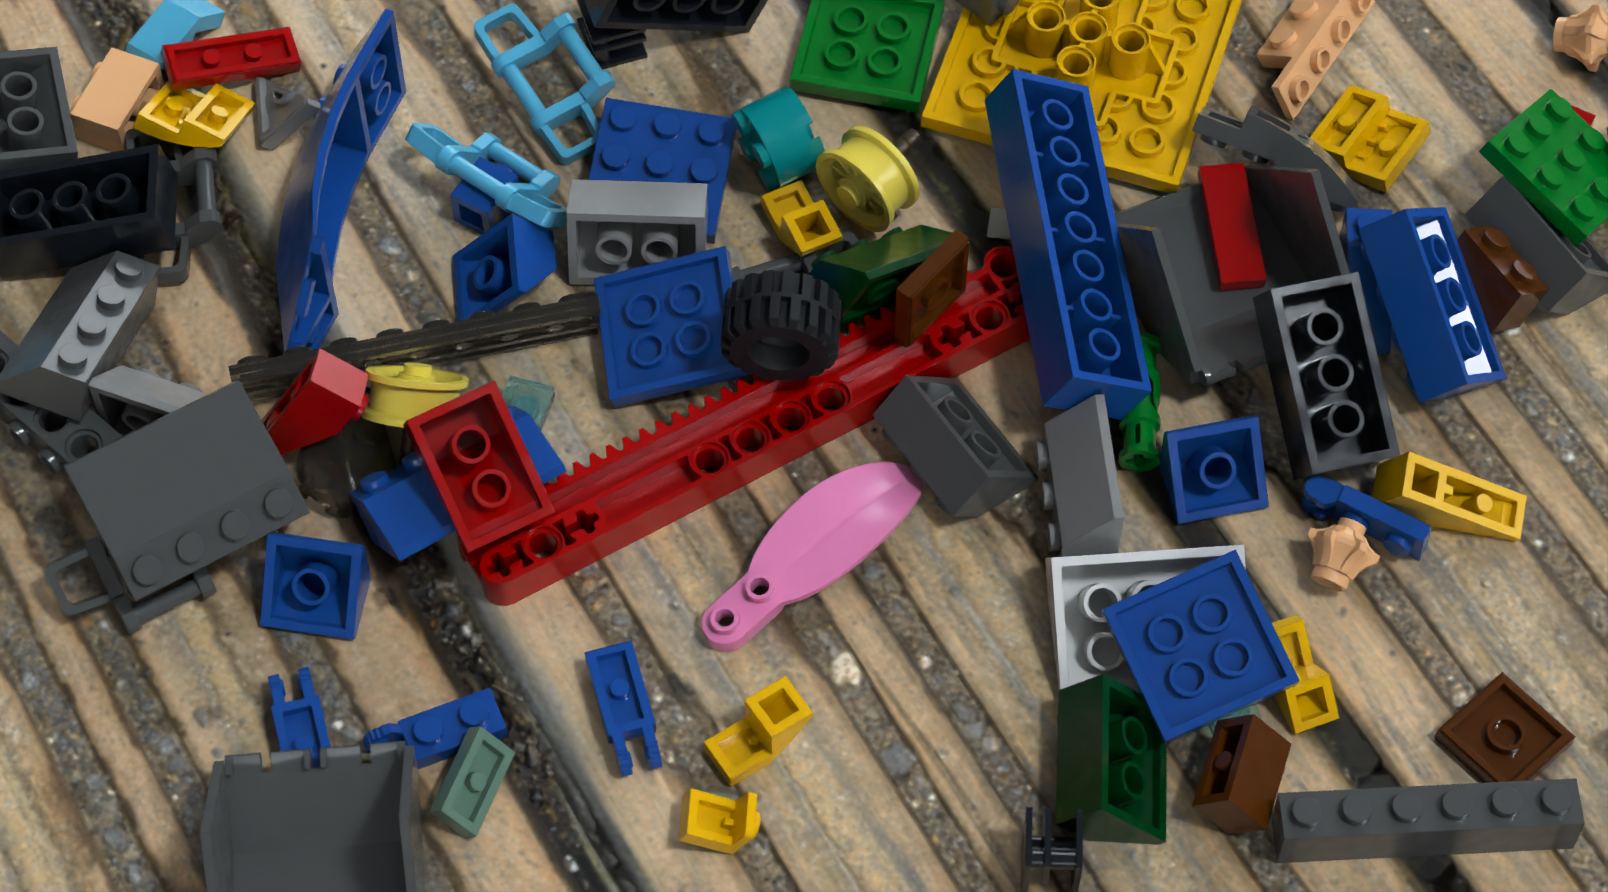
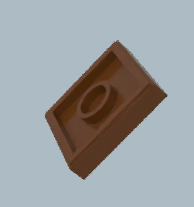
M956 229L896 289L894 340L905 348L910 347L966 291L969 237Z
M1502 672L1440 727L1434 739L1483 783L1534 780L1573 744L1576 736Z

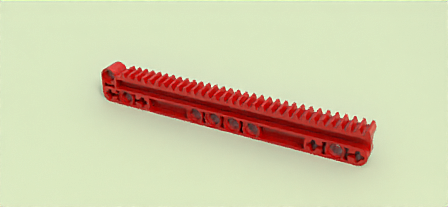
M1009 246L995 247L987 252L982 269L974 273L967 271L966 291L910 347L905 348L894 340L895 312L893 313L889 309L882 307L880 308L879 321L870 315L864 316L863 329L854 323L848 324V336L846 337L840 333L838 358L835 359V364L830 369L824 370V373L818 376H809V379L790 381L767 380L752 375V385L739 379L736 381V393L723 387L720 389V401H716L707 395L704 397V409L701 410L691 403L688 405V417L685 418L675 411L671 413L672 425L668 426L662 421L657 420L655 421L656 433L651 434L644 428L639 429L638 442H634L627 436L623 437V450L619 451L609 444L606 446L607 458L602 459L594 453L589 454V467L586 468L576 461L572 463L573 475L569 476L563 473L556 477L557 483L552 484L548 481L543 484L556 511L555 513L469 553L466 552L457 535L461 559L463 562L467 561L482 584L485 597L491 603L498 606L515 604L874 420L873 413L906 375L956 378L1030 340L1013 248ZM998 274H1005V275H1008V276H1007V277H1001V276H998ZM985 326H986V327H993V328H995V329H993V330H986V329H984V328H982V327H985ZM828 406H834V407H837V408H839V409L834 410V411H829V410H826V409H823V408L828 407ZM796 427L799 428V430L786 431L783 428ZM747 447H755L759 450L754 452H746L743 449ZM705 468L718 469V471L713 473H706L702 470ZM543 551H550L554 553L553 555L546 558H539L535 556Z

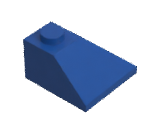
M510 214L453 255L459 332L468 333L525 294L557 269L553 231L515 214Z

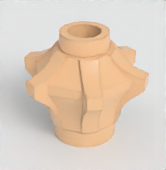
M1594 3L1586 11L1570 15L1568 18L1558 17L1553 32L1554 51L1564 52L1566 55L1582 62L1589 71L1597 72L1601 61L1608 56L1607 11L1602 10L1601 4Z
M1340 517L1337 525L1333 524L1322 529L1310 528L1307 537L1313 548L1312 566H1314L1310 578L1327 588L1346 592L1349 582H1352L1360 572L1377 565L1380 555L1371 549L1367 538L1364 537L1367 528L1361 523L1345 517Z

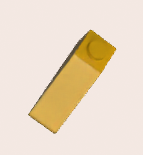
M1406 452L1377 464L1373 498L1431 527L1514 542L1521 540L1526 495L1412 452Z

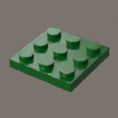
M811 0L790 76V88L794 91L919 113L944 13L945 0Z
M1552 89L1548 90L1499 131L1479 151L1576 247L1608 219V143L1598 130L1592 128L1573 110L1567 100L1558 96Z

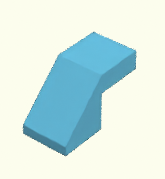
M164 0L128 42L126 51L159 63L160 70H164L165 67L160 54L162 45L193 41L195 33L221 27L225 11L206 0Z

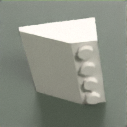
M1244 545L1045 558L1048 607L1058 689L1060 690L1105 674L1140 693L1102 614V609L1235 549L1246 569Z

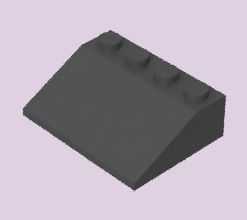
M239 380L64 465L125 589L135 601L310 513L285 461Z

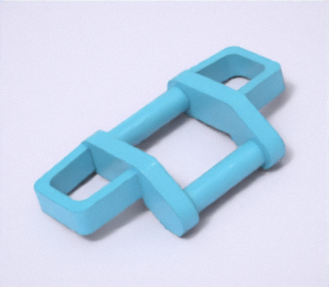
M510 3L477 20L474 23V36L491 61V67L496 75L506 80L531 117L530 125L536 134L543 138L562 165H569L595 151L600 124L592 108L615 87L616 81L609 71H603L575 31L577 25L569 13H563L555 17L539 32L516 4ZM507 21H513L528 37V40L500 54L487 35V32ZM563 43L588 81L578 92L545 108L520 69L552 53ZM582 115L592 137L572 148H565L552 130Z
M412 124L405 140L435 163L436 168L447 175H457L495 199V205L507 213L518 214L543 227L564 228L567 222V208L548 199L554 194L560 184L561 179L559 175L551 170H541L503 146L501 139L492 133L485 132L471 146H463L433 124ZM479 157L488 161L493 159L497 163L508 166L516 175L529 183L509 182L503 184L476 167L474 163Z

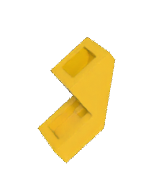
M802 180L761 195L760 204L779 241L799 256H805L842 241L843 236L824 200L814 203Z
M1293 615L1273 622L1272 625L1300 680L1298 685L1274 695L1291 731L1297 734L1339 719L1330 675L1313 662L1304 619L1298 615Z
M786 676L745 699V718L704 741V751L730 787L771 764L813 717L812 710Z

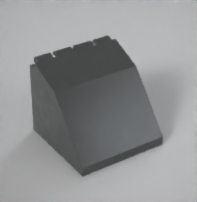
M1254 164L1244 166L1267 278L1265 286L1261 288L1219 290L1199 182L1179 189L1177 192L1168 193L1115 213L1135 312L1146 332L1160 339L1161 347L1159 353L1190 384L1200 381L1204 386H1208L1236 375V367L1240 371L1245 372L1267 363L1253 297L1270 289L1350 274L1319 169Z
M405 741L371 743V763L362 764L360 744L321 747V767L312 768L310 748L271 751L272 771L265 772L262 769L260 752L225 755L223 761H214L200 829L207 892H425L419 780L414 745L406 746Z

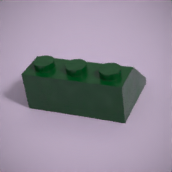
M922 224L904 231L901 227H897L888 231L878 240L869 242L868 239H862L844 252L835 254L834 251H828L820 255L811 263L812 271L808 275L813 276V279L823 280L828 284V288L835 289L839 294L838 299L842 303L841 325L866 315L879 312L882 307L890 308L895 306L896 289L953 232Z
M1105 674L1060 689L1057 715L1056 825L1073 833L1076 812L1079 809L1083 810V839L1087 841L1154 845L1165 843L1167 744L1164 745L1141 694Z

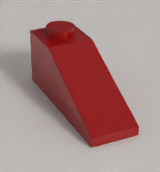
M319 349L262 419L280 454L283 455L337 435L350 419L357 421L365 411L369 401V396L364 394L369 374Z

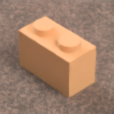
M111 47L103 62H98L95 65L91 74V80L83 94L76 96L72 102L70 115L77 139L112 152L127 150L126 132L134 129L133 126L138 113L164 86L159 63Z

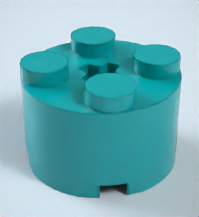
M785 86L731 113L734 124L741 134V137L737 138L740 148L749 162L754 159L758 160L762 167L758 169V174L768 192L782 188L816 170V160L825 149L820 137L814 138L809 126L813 122L803 103L790 87L787 88Z

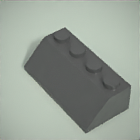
M114 251L70 268L0 373V393L81 422L94 402L88 386L93 377L117 366L155 306L160 266L120 251Z

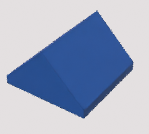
M1257 415L1164 432L1159 469L1175 521L1178 524L1269 507L1259 417Z
M277 532L268 533L260 626L354 640L371 581L364 545Z

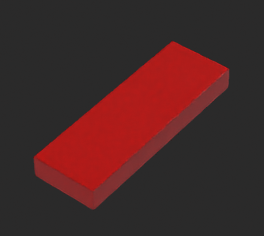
M290 27L162 45L160 53L172 91L215 85L216 83L222 84L255 79L256 77L295 73L300 71L302 65Z
M1244 163L1199 166L1198 180L1219 290L1264 287L1267 278Z

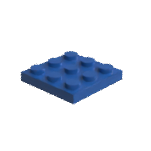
M606 98L589 180L708 184L707 243L715 244L737 128L730 117Z
M725 246L594 278L609 399L614 407L748 376V374L742 372L741 368L733 367L729 363V359L724 358L721 353L722 347H720L725 293L728 288L732 287L734 282L730 253Z
M1236 549L1102 609L1107 625L1164 745L1292 688L1300 682Z

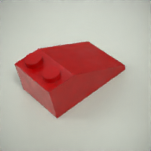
M495 380L408 419L403 424L417 457L467 553L556 512Z

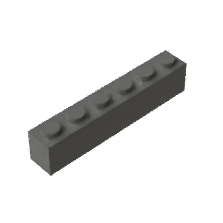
M1576 778L1278 793L1271 816L1277 863L1573 849L1585 825Z

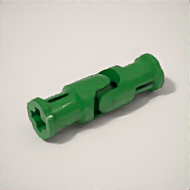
M1143 331L1139 332L1152 392L1122 420H1119V430L1123 433V450L1119 452L1118 463L1121 467L1133 472L1150 471L1154 467L1159 466L1161 454L1156 449V433L1160 431L1161 418L1157 412L1161 396V374L1156 369V354L1160 352L1161 341L1157 336Z

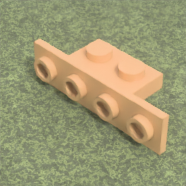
M1294 0L1257 53L1262 67L1283 69L1271 88L1286 119H1295L1376 2L1375 0Z

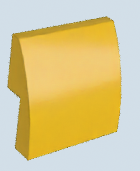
M168 80L138 113L133 128L152 137L179 145L204 148L222 147L252 112L255 102L217 83L207 94L194 88L172 91Z
M1350 84L1309 138L1330 154L1350 178L1387 193L1431 134L1428 120L1390 109L1388 96Z

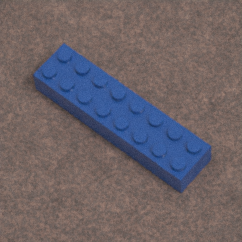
M1012 69L986 97L985 105L1042 404L1046 407L1069 410L1094 395L1104 394L1108 418L1122 420L1152 392L1089 88L1085 85Z

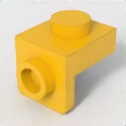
M689 789L682 795L678 841L733 855L753 840L758 833L761 817L760 813L756 811L757 794L747 791L737 800L700 790Z

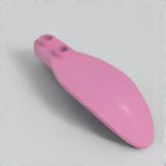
M875 462L842 471L807 491L784 512L768 531L753 556L748 572L705 611L702 618V629L708 644L714 649L723 652H731L741 648L773 620L785 605L801 601L822 591L854 569L899 526L915 507L923 491V481L916 477L907 465L893 462ZM759 586L769 588L763 595L753 593V590ZM730 617L734 619L729 626L722 627L718 625L722 618Z

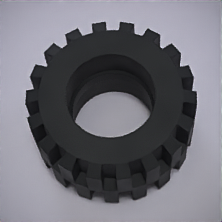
M765 270L763 273L745 275V279L734 281L732 287L728 288L725 293L720 347H722L721 353L724 358L729 359V363L733 367L741 368L742 372L759 376L762 379L790 381L809 379V376H818L824 373L825 369H830L835 364V359L838 358L842 303L838 299L839 294L835 289L828 288V284L823 280L813 279V276L805 273L799 274L789 270Z

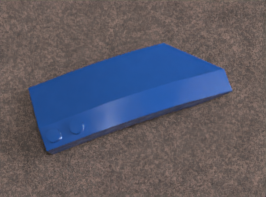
M386 8L356 46L347 63L341 64L338 67L334 76L333 87L327 97H322L318 101L321 109L314 114L313 123L300 149L287 190L280 225L276 272L284 353L291 383L320 349L339 315L333 281L343 225L353 193L368 158L406 93L394 11Z

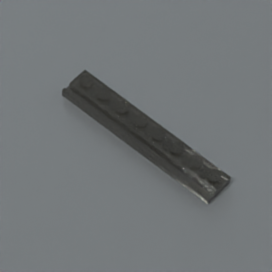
M574 293L563 296L557 303L540 306L538 302H527L514 307L513 311L495 314L493 311H480L470 315L464 321L449 323L448 320L444 319L434 320L425 323L422 329L403 332L400 328L387 329L379 332L376 338L360 341L354 337L340 338L331 342L329 347L319 349L334 355L363 372L370 366H404V363L408 362L423 363L434 367L598 335L597 328L600 325L601 308L598 295L585 297V294ZM299 346L286 350L282 356L267 359L262 355L244 357L238 360L236 365L228 366L230 381L232 383L239 380L251 402L280 397L319 349L311 350L308 346Z

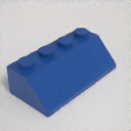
M1446 207L1403 209L1358 229L1362 239V255L1365 261L1372 267L1377 281V298L1380 304L1387 310L1393 327L1391 329L1393 343L1402 352L1408 369L1406 375L1407 382L1411 391L1418 397L1419 403L1446 399L1506 380V374Z
M506 405L542 483L544 484L567 472L563 462L530 414L516 406L510 407V405ZM415 451L406 455L401 460L402 465L387 473L386 471H377L366 476L360 481L361 487L349 492L372 542L398 561L455 532Z

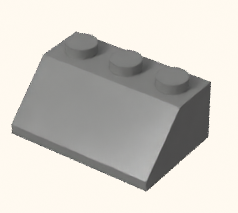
M571 179L566 212L569 284L595 285L594 278L706 251L708 184Z
M123 365L93 377L88 385L98 415L122 436L207 395V393H204L193 384L186 382L177 384L162 379L151 370L145 368L135 370Z
M1100 394L1088 398L1045 422L1043 440L1035 442L1036 466L1038 470L1045 469L1047 482H1041L1043 510H1051L1053 523H1047L1049 552L1057 551L1058 557L1118 553L1124 516L1105 396Z

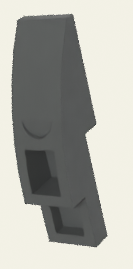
M1204 106L1199 112L1192 131L1200 133V139L1203 142L1219 148H1225L1226 144L1243 150L1242 155L1245 158L1261 164H1267L1268 160L1276 162L1275 166L1319 169L1331 210L1345 212L1346 208L1357 207L1361 193L1349 175L1330 154L1296 127L1254 106L1250 107L1244 121Z

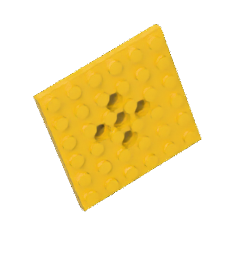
M1020 0L1010 14H1003L992 25H989L964 7L923 111L921 127L993 146L985 99L1012 69L1085 85L1089 88L1107 177L1165 193L1177 192L1198 135L1192 129L1203 106L1207 107L1243 0Z

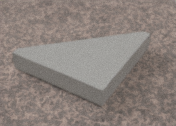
M256 77L255 79L260 146L274 150L318 112L321 106L320 103L262 77Z

